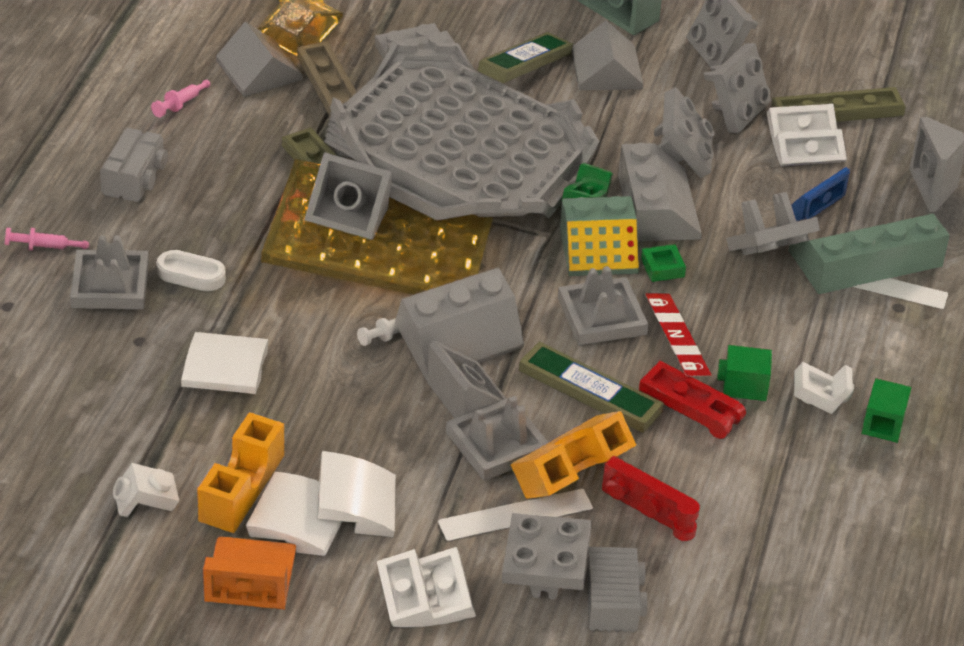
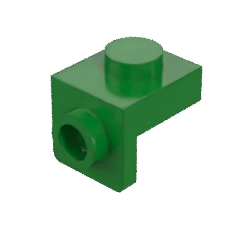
M580 164L575 183L564 188L562 199L607 197L613 173L590 164Z

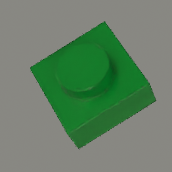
M676 244L642 249L641 261L651 282L685 277L686 265Z

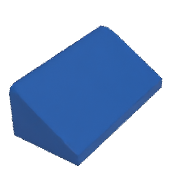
M847 167L843 168L793 202L791 206L796 221L812 218L846 195L850 169Z

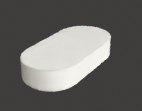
M170 250L162 253L156 261L157 275L165 282L200 291H214L221 288L226 280L225 266L220 261L180 250Z

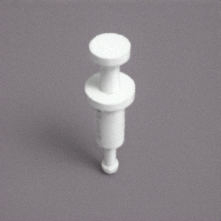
M381 318L376 321V328L374 329L359 328L357 337L360 344L366 346L371 343V339L376 337L387 342L392 339L393 334L400 331L395 324V319L388 321L386 318Z

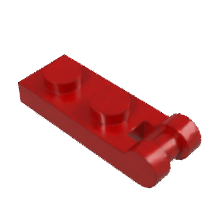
M659 361L639 383V391L708 427L709 432L719 439L725 438L732 431V424H738L746 416V409L739 401L691 376H686L685 373L662 361Z
M614 455L605 463L602 483L603 492L640 511L645 516L671 528L674 537L678 540L690 541L695 537L697 530L695 520L699 517L700 505L695 499Z

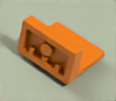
M218 537L213 557H206L203 567L204 601L285 610L296 555V545Z

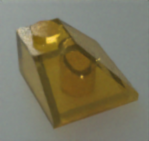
M282 0L257 29L272 37L281 48L297 55V47L320 43L344 16L342 12L319 0Z

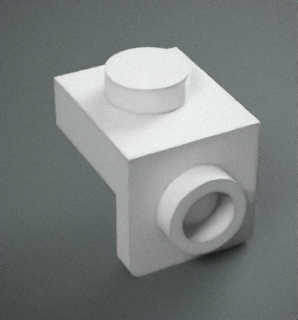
M804 362L794 370V396L830 414L842 403L848 402L854 392L852 368L844 365L834 377Z
M131 463L124 475L117 479L113 488V497L116 499L119 515L124 517L130 515L137 503L173 511L179 502L173 473Z

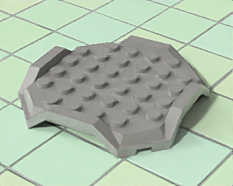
M393 42L373 78L346 103L343 104L340 100L333 97L330 106L333 116L356 161L392 172L389 197L435 220L470 214L478 217L524 216L527 213H538L549 219L562 204L561 199L564 188L575 183L580 164L590 163L599 143L590 126L584 127L581 117L583 113L574 99L545 105L475 71L458 43H435L434 50L418 49L417 42Z

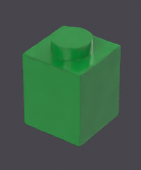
M728 345L726 359H719L717 381H723V393L732 398L767 401L771 379L772 350Z
M875 378L861 434L898 443L912 387Z

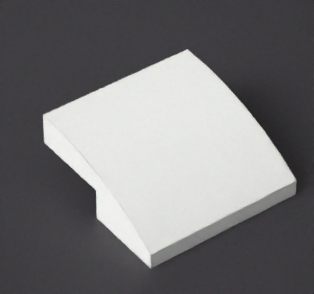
M833 104L769 108L767 118L770 133L781 166L846 162L847 157L842 129H837Z
M195 332L187 354L181 387L256 394L261 382L262 365L267 355L268 339Z
M322 451L317 519L355 522L354 533L394 537L396 475L363 459Z
M275 471L246 527L250 537L285 540L286 543L296 545V553L325 556L342 521L317 519L319 481L295 474Z
M457 547L420 559L415 549L377 561L390 622L393 627H424L448 624L476 616Z

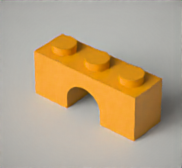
M617 411L596 415L510 465L526 499L550 496L578 480V472L590 466L607 462L613 455L617 457L635 447L636 443L622 412Z
M251 412L247 414L232 437V454L228 466L214 463L197 488L198 522L235 533L284 457V423Z

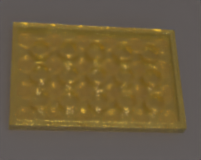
M295 159L261 256L262 263L415 295L479 274L494 216L478 217L470 214L435 220L389 197L388 209L373 240L304 220L320 164Z

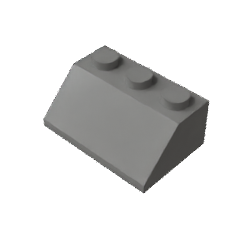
M655 143L621 144L618 178L623 197L631 196L637 219V241L701 239L702 233L685 168Z
M499 267L401 299L395 319V324L426 381H428L429 345L433 340L478 361V363L519 350L524 346L515 295Z

